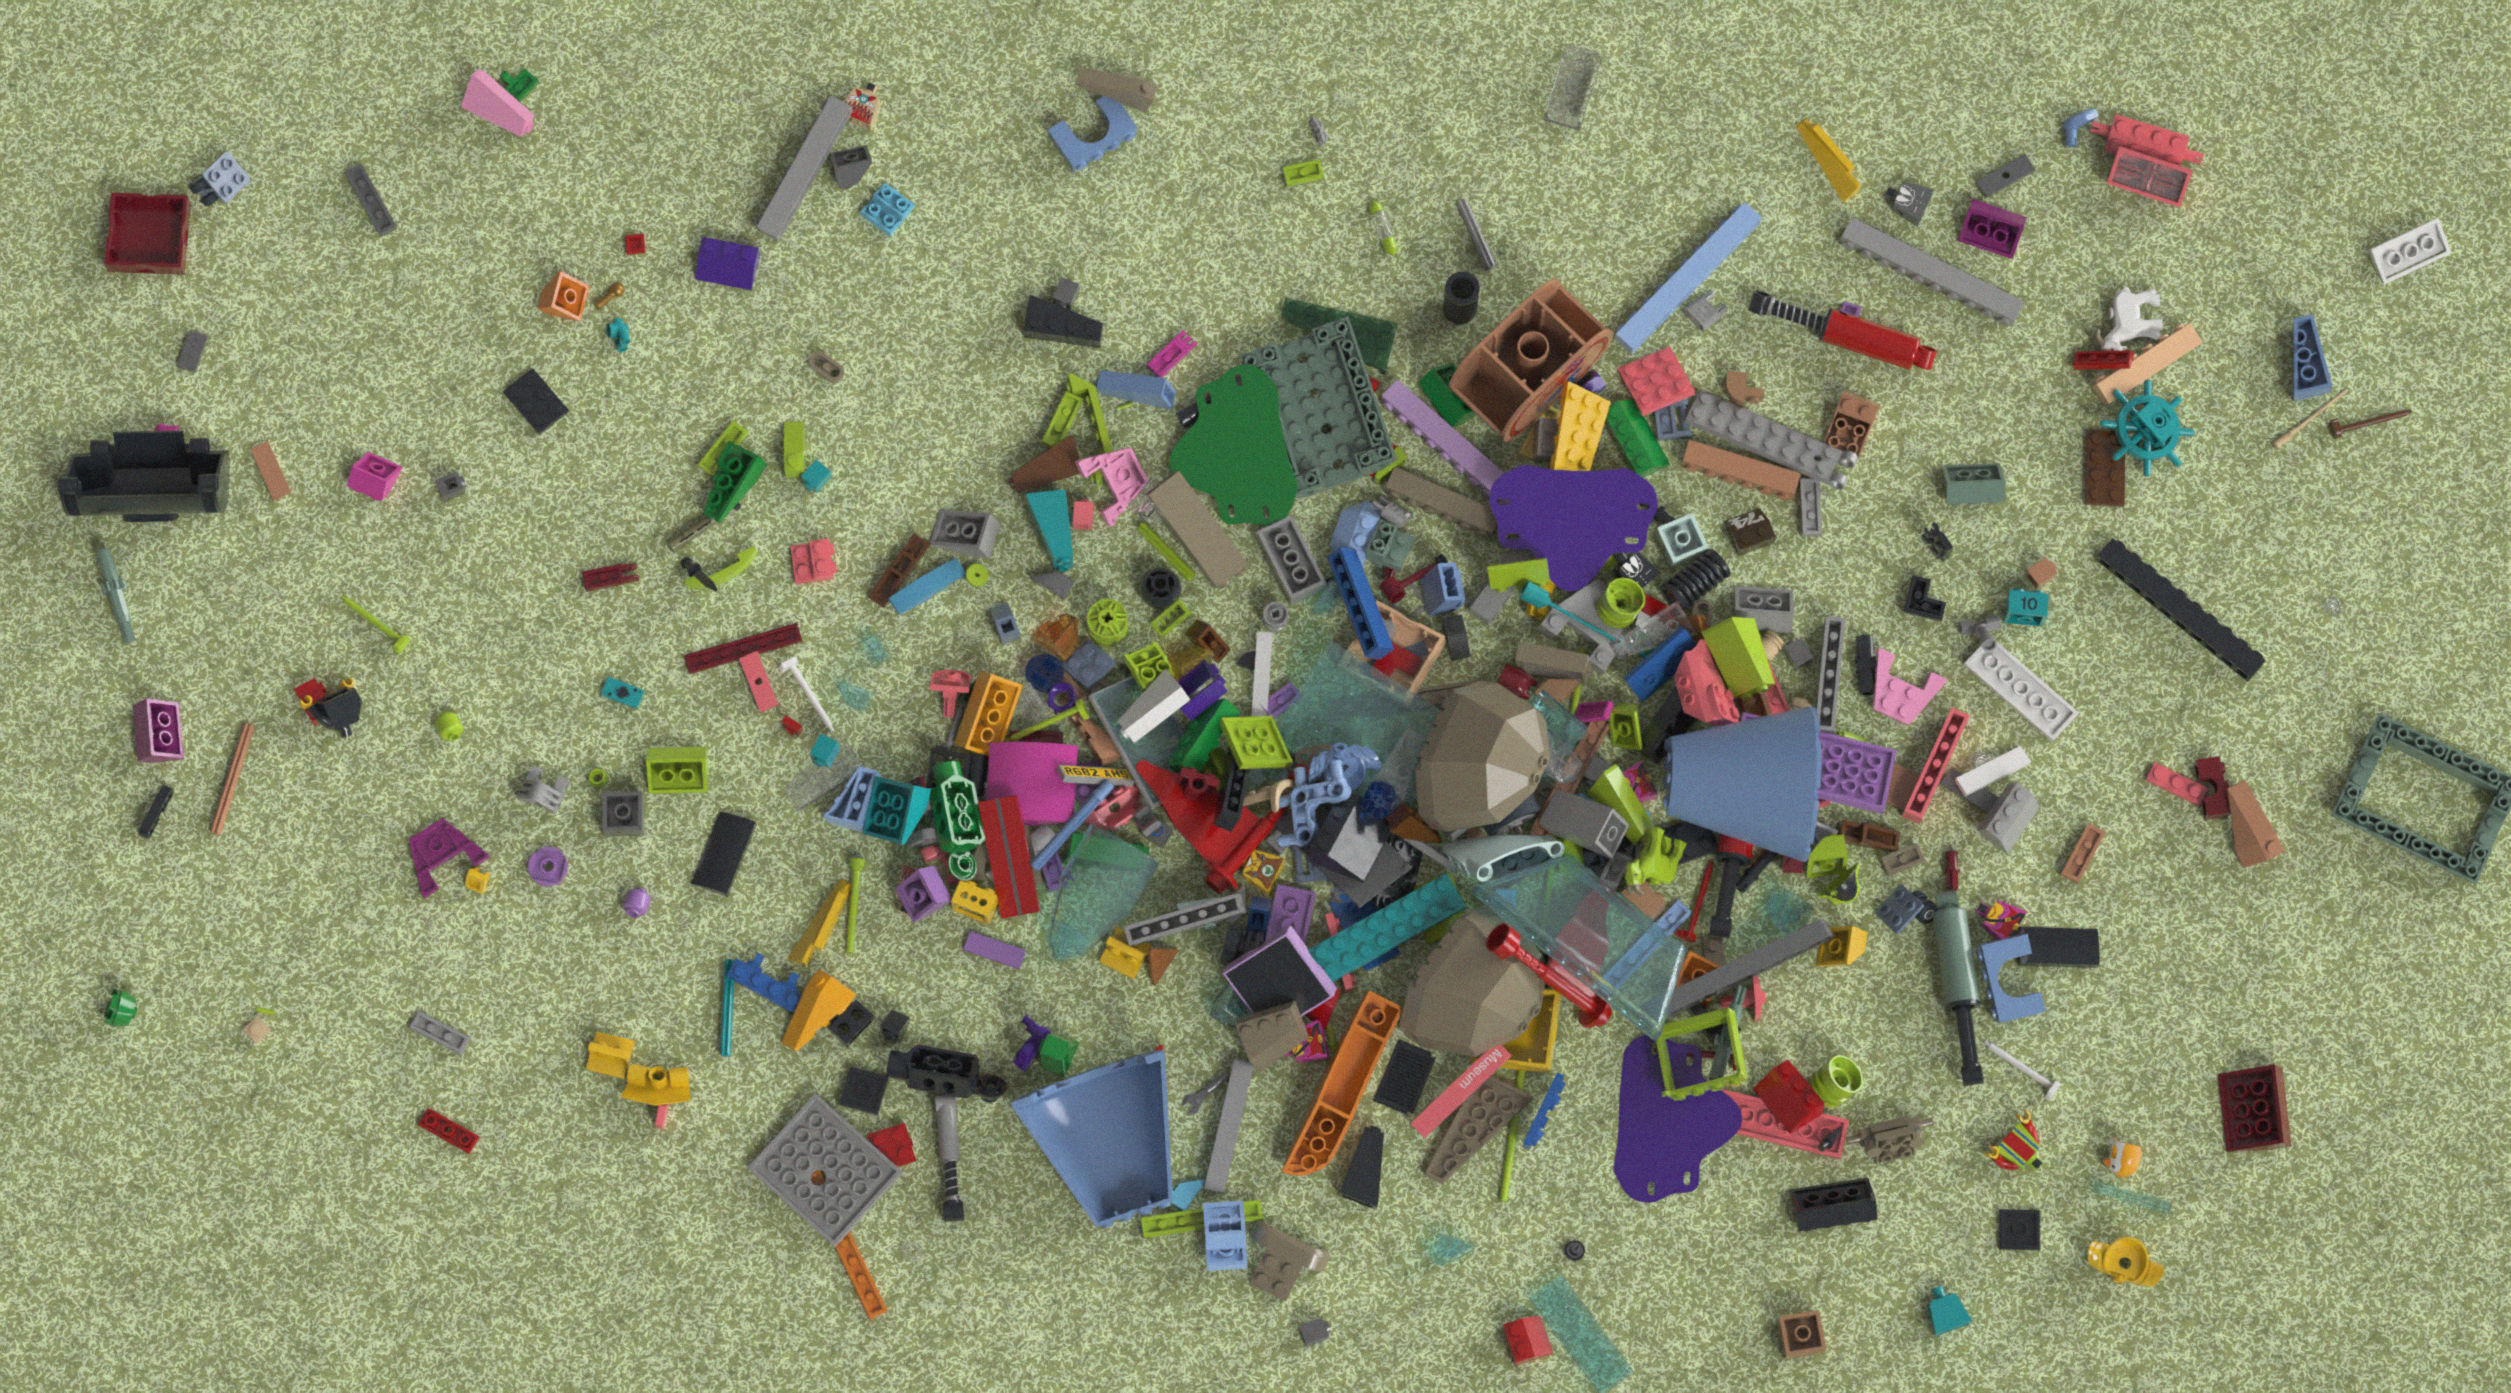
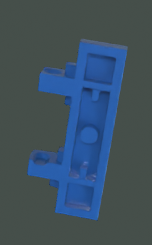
M757 953L753 962L748 960L746 963L736 958L726 975L727 978L794 1014L802 997L797 992L798 987L795 986L799 975L792 972L787 983L784 981L780 983L762 973L763 969L759 968L765 956Z
M1557 1072L1523 1142V1148L1530 1150L1531 1146L1535 1147L1537 1142L1541 1140L1544 1134L1541 1128H1545L1549 1119L1546 1115L1549 1110L1553 1111L1555 1105H1558L1561 1099L1558 1093L1561 1094L1566 1084L1563 1082L1564 1075Z

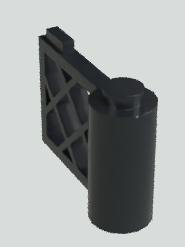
M937 745L935 749H931L926 788L933 789L936 787V784L931 783L932 775H934L933 766L936 765L934 757L937 754L943 755L946 761H953L956 758L965 759V765L961 768V772L964 770L962 777L975 784L977 797H983L989 765L988 756L977 752L965 754L947 751L948 747Z

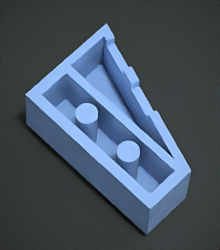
M859 766L845 785L844 791L839 797L837 796L833 806L824 814L823 817L827 823L862 832L874 776L882 777L880 773L876 770Z

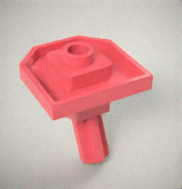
M945 669L932 673L930 690L943 691V717L952 718L955 716V703L958 692L969 693L972 675L964 671Z
M1752 976L1751 990L1746 991L1742 1007H1753L1754 1021H1760L1763 1003H1766L1765 991H1761L1759 977ZM1734 995L1721 997V1008H1729Z

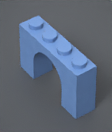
M1105 96L1096 100L1098 110L1109 125L1107 135L1098 142L1085 143L1075 137L1064 120L1048 129L1049 138L1073 172L1075 170H1083L1090 161L1101 159L1104 156L1103 153L1108 150L1114 151L1123 141L1129 142L1136 137L1137 126L1120 102Z
M2020 934L1979 944L1976 954L1978 960L1982 961L1983 965L1981 975L1983 980L1987 982L1988 988L1985 989L1987 999L1991 1000L1992 1008H1990L1992 1019L2002 1023L2046 1012L2041 992L2011 997L2002 991L1998 983L1999 969L2007 960L2032 954L2028 934Z

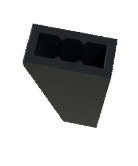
M1365 1126L1339 1192V1196L1374 1210L1378 1208L1384 1133L1381 1132L1380 1128Z

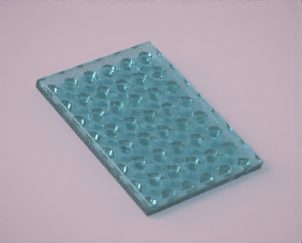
M1330 640L1277 724V728L1289 754L1294 757L1299 749L1321 743H1327L1331 746L1335 743H1344L1348 747L1359 745L1372 749L1380 760L1381 769L1366 770L1364 781L1351 793L1360 796L1388 816L1403 803L1411 808L1417 799L1415 769L1417 764L1421 762L1417 756L1423 744L1428 745L1424 741L1431 727L1436 728L1432 724L1438 711L1442 710ZM1303 754L1301 757L1302 760L1307 761L1308 755Z

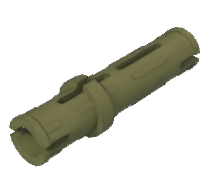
M705 517L686 531L682 530L680 535L668 541L667 544L674 553L687 543L691 544L693 539L718 522Z

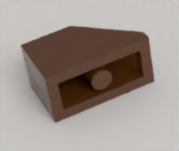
M1196 620L1185 632V635L1197 648L1218 664L1231 650L1209 624L1200 620Z

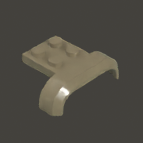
M1262 1220L1257 1223L1251 1238L1266 1249L1250 1284L1281 1300L1287 1301L1302 1267L1323 1272L1330 1259L1329 1252L1326 1249L1314 1248L1267 1224L1266 1220Z

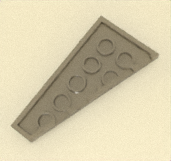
M1490 1076L1462 1103L1425 1172V1176L1443 1185L1524 1109L1534 1097Z

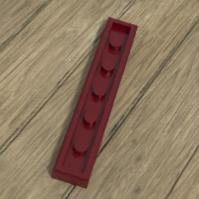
M794 623L686 654L684 657L689 674L738 661L739 658L756 651L759 654H763L803 641L798 624Z

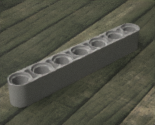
M1235 1057L1206 1178L1204 1189L1220 1193L1225 1192L1239 1125L1241 1124L1243 1108L1252 1077V1069L1254 1068V1065L1248 1059Z

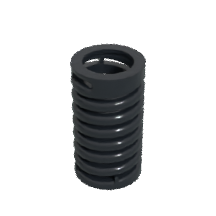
M1463 271L1456 272L1446 281L1443 313L1454 324H1467L1477 314L1480 286L1474 275Z
M1709 548L1702 556L1697 557L1690 565H1687L1679 573L1675 574L1673 578H1670L1667 583H1663L1660 586V591L1670 607L1677 613L1682 614L1690 605H1694L1695 601H1699L1707 592H1711L1712 588H1716L1718 583H1722L1724 579L1729 578L1731 572L1724 559L1715 550ZM1667 591L1670 593L1671 597L1674 599V602L1670 599V597H1669Z

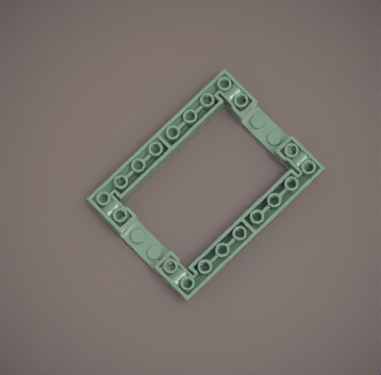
M2379 713L2340 792L2331 816L2476 885L2491 854V848L2502 824L2511 810V775ZM2386 745L2493 795L2465 857L2357 806Z

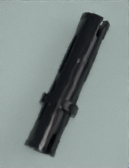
M1766 849L1755 863L1744 871L1745 874L1737 882V890L1745 893L1748 887L1759 879L1761 872L1778 853Z

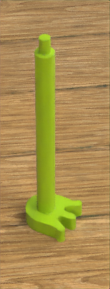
M343 595L340 597L347 606L396 641L393 645V650L397 655H400L410 643L408 636L403 635L400 637L351 599Z
M1081 699L1075 701L1076 706L1011 735L1007 742L1017 741L1077 712L1086 720L1090 718L1086 706Z

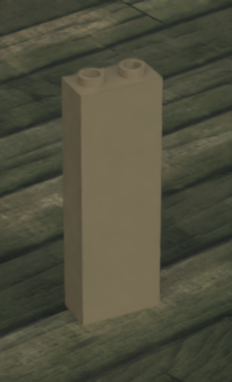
M1179 471L1171 473L1145 494V497L1213 588H1224L1230 583L1229 579L1234 575L1237 577L1245 571L1244 567L1248 563Z

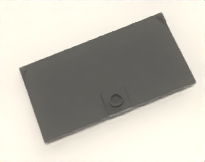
M1322 803L1317 806L1315 813L1316 822L1319 824V831L1334 803ZM1292 809L1280 817L1274 824V827L1283 835L1294 833ZM1308 832V833L1306 834V836H1305L1306 841H1307V840L1309 839V837H1310V833H1309V832ZM1385 842L1364 883L1313 864L1359 908L1412 868V865L1387 842ZM1294 845L1309 859L1311 846L1299 847Z

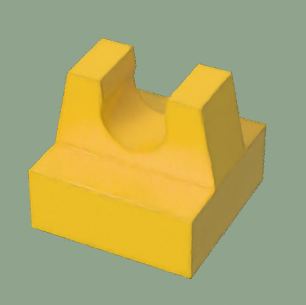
M470 868L466 876L465 887L483 894L490 873L486 872L484 875L479 872L480 868Z

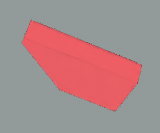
M669 1104L658 1105L655 1126L658 1129L664 1130Z

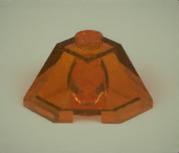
M1065 613L1060 615V619L1055 622H1051V620L1044 622L1031 638L1054 657L1065 661L1077 648L1079 619Z

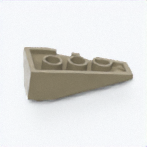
M1080 68L1075 84L1145 113L1153 102L1157 89L1154 81L1139 75Z

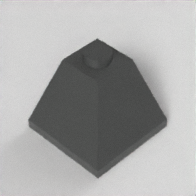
M867 145L830 153L839 189H849L853 185H857L872 164Z

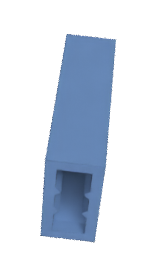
M1101 370L1099 377L1096 379V388L1101 395L1170 410L1173 408L1176 391L1166 378Z

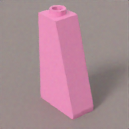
M479 69L471 75L461 105L462 108L520 137L532 130L534 114L483 70Z

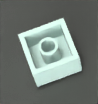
M1693 513L1657 527L1655 531L1656 538L1670 568L1701 556L1709 548Z

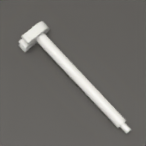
M793 657L781 663V666H779L781 673L789 669L792 671L825 726L833 732V724L796 667L799 663L797 658Z
M1985 1041L1984 1044L1989 1047V1050L2048 1088L2049 1091L2045 1099L2048 1101L2052 1099L2061 1086L2060 1082L2056 1080L2053 1084L1993 1043L1990 1044Z

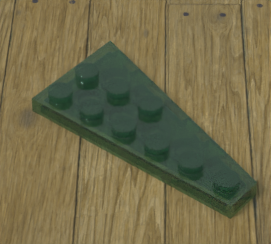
M1285 298L1281 318L1313 333L1312 329L1348 316L1364 364L1378 369L1379 373L1385 375L1398 323Z

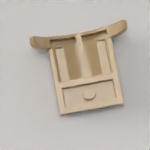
M1285 779L1275 782L1272 786L1245 793L1243 806L1270 799L1272 811L1277 812L1279 810L1280 796L1293 791L1295 782ZM1304 794L1301 795V802L1305 799Z

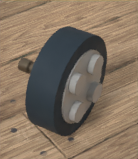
M1531 794L1501 822L1483 825L1488 836L1501 835L1510 830H1514L1516 835H1525L1521 825L1541 813V809L1534 795Z

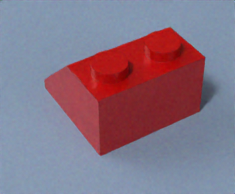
M1541 1315L1521 1318L1503 1324L1502 1329L1515 1366L1553 1354Z

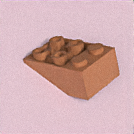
M1844 390L1824 444L1843 452L1851 451L1858 456L1859 460L1880 403Z

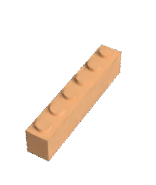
M2180 323L2173 328V333L2169 335L2167 333L2157 338L2159 342L2154 345L2152 343L2142 348L2143 352L2139 355L2135 353L2130 369H2110L2112 372L2107 376L2102 374L2095 379L2096 383L2091 385L2102 404L2107 405L2116 400L2113 395L2115 389L2125 394L2200 345L2202 341L2191 323L2185 325Z

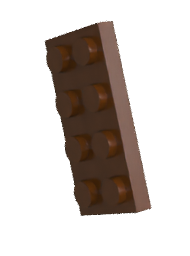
M2086 430L2085 505L2125 506V454L2117 461L2112 458V455L2121 447L2115 431Z

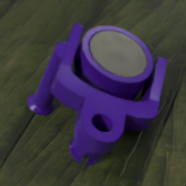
M1028 1014L1021 1020L1020 1024H1025L1027 1026L1025 1030L1032 1036L1021 1046L1015 1059L1012 1061L1024 1072L1039 1058L1040 1050L1038 1048L1041 1040H1046L1047 1035L1051 1034L1048 1028L1039 1026L1034 1020L1032 1021Z

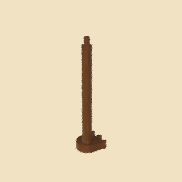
M2401 410L2340 426L2338 418L2332 419L2328 423L2334 439L2342 437L2343 432L2405 417L2407 414H2411L2412 410Z

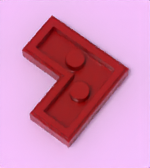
M1392 643L1394 650L1381 660L1377 659L1369 675L1387 684L1396 668L1414 677L1423 659Z

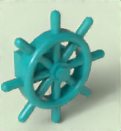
M2148 379L2144 381V395L2134 397L2129 401L2120 390L2115 389L2113 395L2121 403L2122 407L2115 421H2100L2101 427L2115 429L2117 440L2121 446L2112 455L2113 460H2119L2125 453L2136 459L2143 460V475L2145 477L2151 475V461L2158 460L2164 456H2167L2176 467H2180L2182 461L2172 450L2177 445L2180 435L2191 437L2195 434L2193 429L2180 428V422L2174 408L2182 402V397L2176 396L2170 403H2167L2165 400L2151 395L2152 383ZM2138 405H2144L2139 411L2134 408ZM2128 413L2132 416V417L2130 418V420H2131L2133 423H2131V422H2126ZM2127 430L2137 431V433L2129 438ZM2142 438H2143V449H2141V448H2139V447H2137V446L2135 445V444H2136L2138 441H2140ZM2151 444H2152L2155 448H2156V447H2159L2160 450L2151 451Z

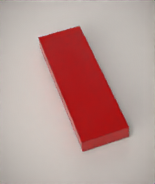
M2133 350L2076 351L2073 368L2074 370L2130 369L2134 356Z

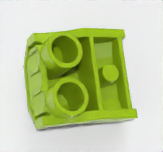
M1155 641L1145 648L1129 655H1123V660L1141 688L1142 693L1165 669L1173 678L1175 676L1166 655Z

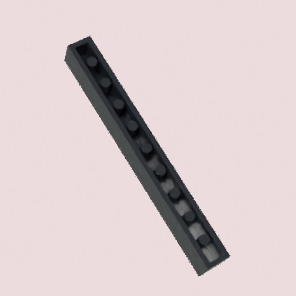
M2112 538L2098 554L2096 561L2247 682L2264 665L2266 660L2263 659L2264 657L2260 652L2253 651L2248 647V643L2242 638L2238 639L2233 635L2229 627L2222 626L2217 622L2218 620L2214 615L2203 611L2199 603L2188 599L2184 591L2173 587L2169 579L2158 575L2154 567L2143 563L2139 555L2128 551L2124 543Z

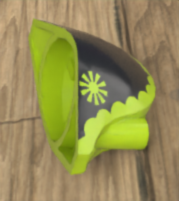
M1855 863L1845 870L1816 896L1820 899L1828 898L1834 907L1839 903L1847 904L1855 900L1860 890L1858 882L1859 864Z

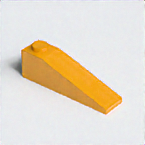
M818 969L806 985L781 1043L797 1052L815 1036L817 1030L822 1026L826 1027L829 1025L830 1019L836 1014H842L856 994L832 976Z

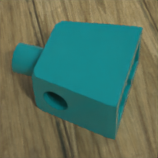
M1943 1286L1932 1289L1935 1300L1929 1302L1927 1306L1934 1337L1971 1324L1972 1319L1956 1293L1946 1296Z

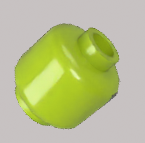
M443 712L435 721V729L443 741H456L463 732V725L455 713Z

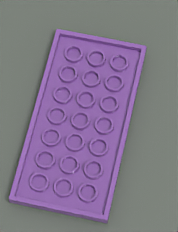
M1743 712L1741 721L1761 716ZM1821 731L1818 735L1819 742H1821L1820 789L1817 791L1818 798L1884 814L1897 750Z

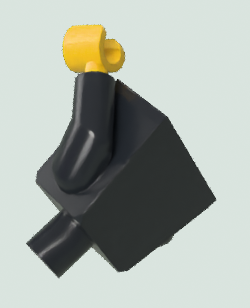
M352 678L347 679L349 685L345 683V680H342L339 684L341 690L314 701V705L311 704L312 698L309 695L305 696L308 704H305L301 699L299 700V706L302 709L308 708V712L325 728L335 731L339 730L342 738L352 735L350 725L358 722L360 719L362 699L356 688L352 687L354 685Z

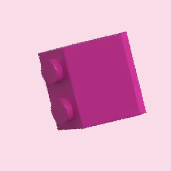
M367 452L352 466L347 486L356 492L370 496L374 500L383 501L389 495L403 467Z

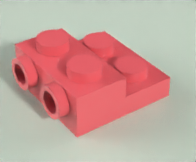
M829 538L812 540L808 544L791 546L795 584L834 579L837 567L836 561L832 562L831 555H835L834 544L829 542Z

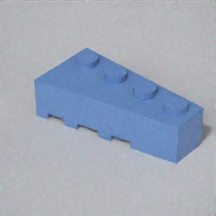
M2311 314L2294 318L2293 401L2331 393L2332 383L2314 316Z

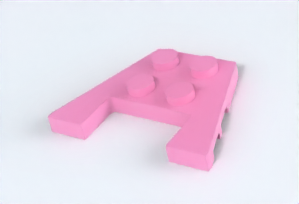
M1129 447L1075 461L1081 476L1085 478L1100 469L1113 494L1115 502L1100 511L1108 527H1112L1116 523L1115 520L1121 513H1124L1128 503L1134 500L1148 482L1132 448Z
M1877 648L1872 710L1902 724L1910 725L1946 683L1947 679L1930 672L1923 689L1917 688L1890 675L1888 672L1895 655L1884 649Z

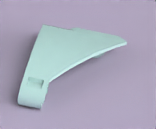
M1496 835L1447 842L1442 851L1447 854L1452 866L1465 876L1471 874L1478 880L1485 882L1491 878L1493 873L1490 864L1501 858L1539 846L1543 852L1552 858H1558L1564 852V845L1550 835Z

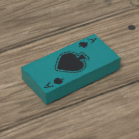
M608 677L601 696L638 709L645 691Z

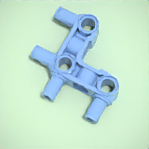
M1341 760L1330 762L1332 776L1330 781L1311 785L1307 784L1306 768L1299 767L1293 769L1295 786L1288 795L1280 796L1279 808L1291 806L1294 833L1278 836L1280 847L1291 845L1299 847L1311 846L1319 832V824L1316 822L1315 813L1317 806L1328 802L1338 803L1350 797L1351 788L1343 776ZM1341 786L1342 791L1337 795V789ZM1305 793V799L1301 802V795ZM1309 832V833H1310V837H1309V839L1306 841L1305 836H1306V834Z

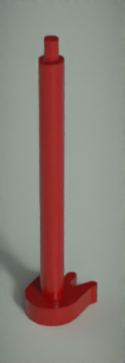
M1709 862L1705 869L1687 931L1684 929L1682 931L1676 930L1675 936L1690 943H1695L1697 939L1694 930L1713 870V862Z

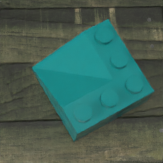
M874 776L862 834L904 845L927 809L931 789Z

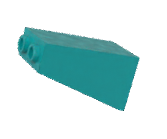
M1065 489L1027 493V510L1053 569L1061 572L1070 570V568H1073V549Z

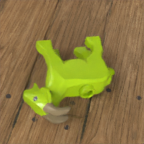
M1659 827L1648 828V839L1638 859L1636 858L1633 862L1627 863L1625 872L1626 891L1629 894L1645 895L1640 885L1646 879H1648V884L1654 886L1670 884L1675 879L1677 865L1687 843L1675 839L1674 850L1671 854L1672 839L1663 836L1664 830Z

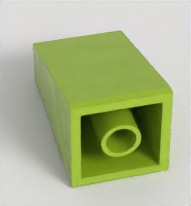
M1730 617L1702 631V635L1734 698H1742L1743 701L1749 700L1754 697L1753 694L1766 692L1769 690L1768 687L1775 684L1755 618Z

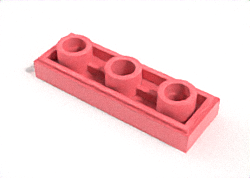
M756 651L739 658L759 711L762 713L778 706V701L759 653ZM758 680H762L760 685L756 684Z

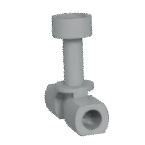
M1998 614L1985 616L1984 620L1974 622L1973 619L1959 621L1962 636L1975 633L1981 637L1980 645L1984 651L1990 652L1996 648L1997 642L1994 636L1988 633L1990 630L2001 629Z

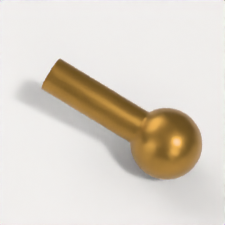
M619 282L613 283L610 286V292L594 304L595 308L600 310L614 297L622 296L625 292L623 284Z

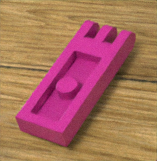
M1184 330L1147 364V367L1157 377L1163 378L1197 345L1195 341L1188 345L1192 339L1190 336L1182 340L1186 335Z

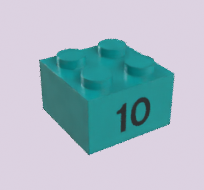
M2021 588L2009 590L2005 600L2004 623L2043 627L2048 615L2049 594L2041 590H2033L2032 592H2026Z

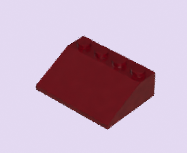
M2273 1064L2218 1074L2226 1152L2271 1150L2292 1146L2283 1068Z

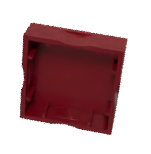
M111 192L109 208L110 228L106 240L104 261L107 271L185 275L191 201L188 195L159 194L148 196L138 193Z

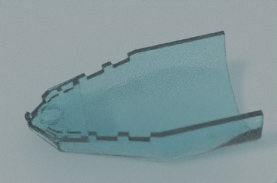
M1090 824L1060 877V887L1058 894H1056L1055 909L1052 912L1047 934L1053 958L1061 962L1083 957L1129 917L1158 868L1159 863L1117 836Z

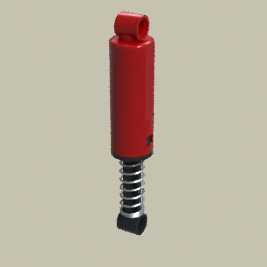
M1753 291L1748 310L1755 314L1768 317L1774 315L1777 320L1783 318L1784 322L1789 320L1791 324L1798 323L1799 327L1804 325L1806 329L1809 327L1813 328L1814 332L1819 330L1821 333L1819 341L1910 370L1913 364L1925 370L1932 369L1937 350L1926 345H1919L1921 339L1917 336L1829 308L1827 316H1825V313L1820 315L1818 311H1815V313L1811 312L1810 308L1805 310L1803 306L1800 308L1796 307L1795 303L1792 306L1788 304V301L1786 303L1781 302V299L1777 301L1775 300L1776 297H1772L1766 292Z

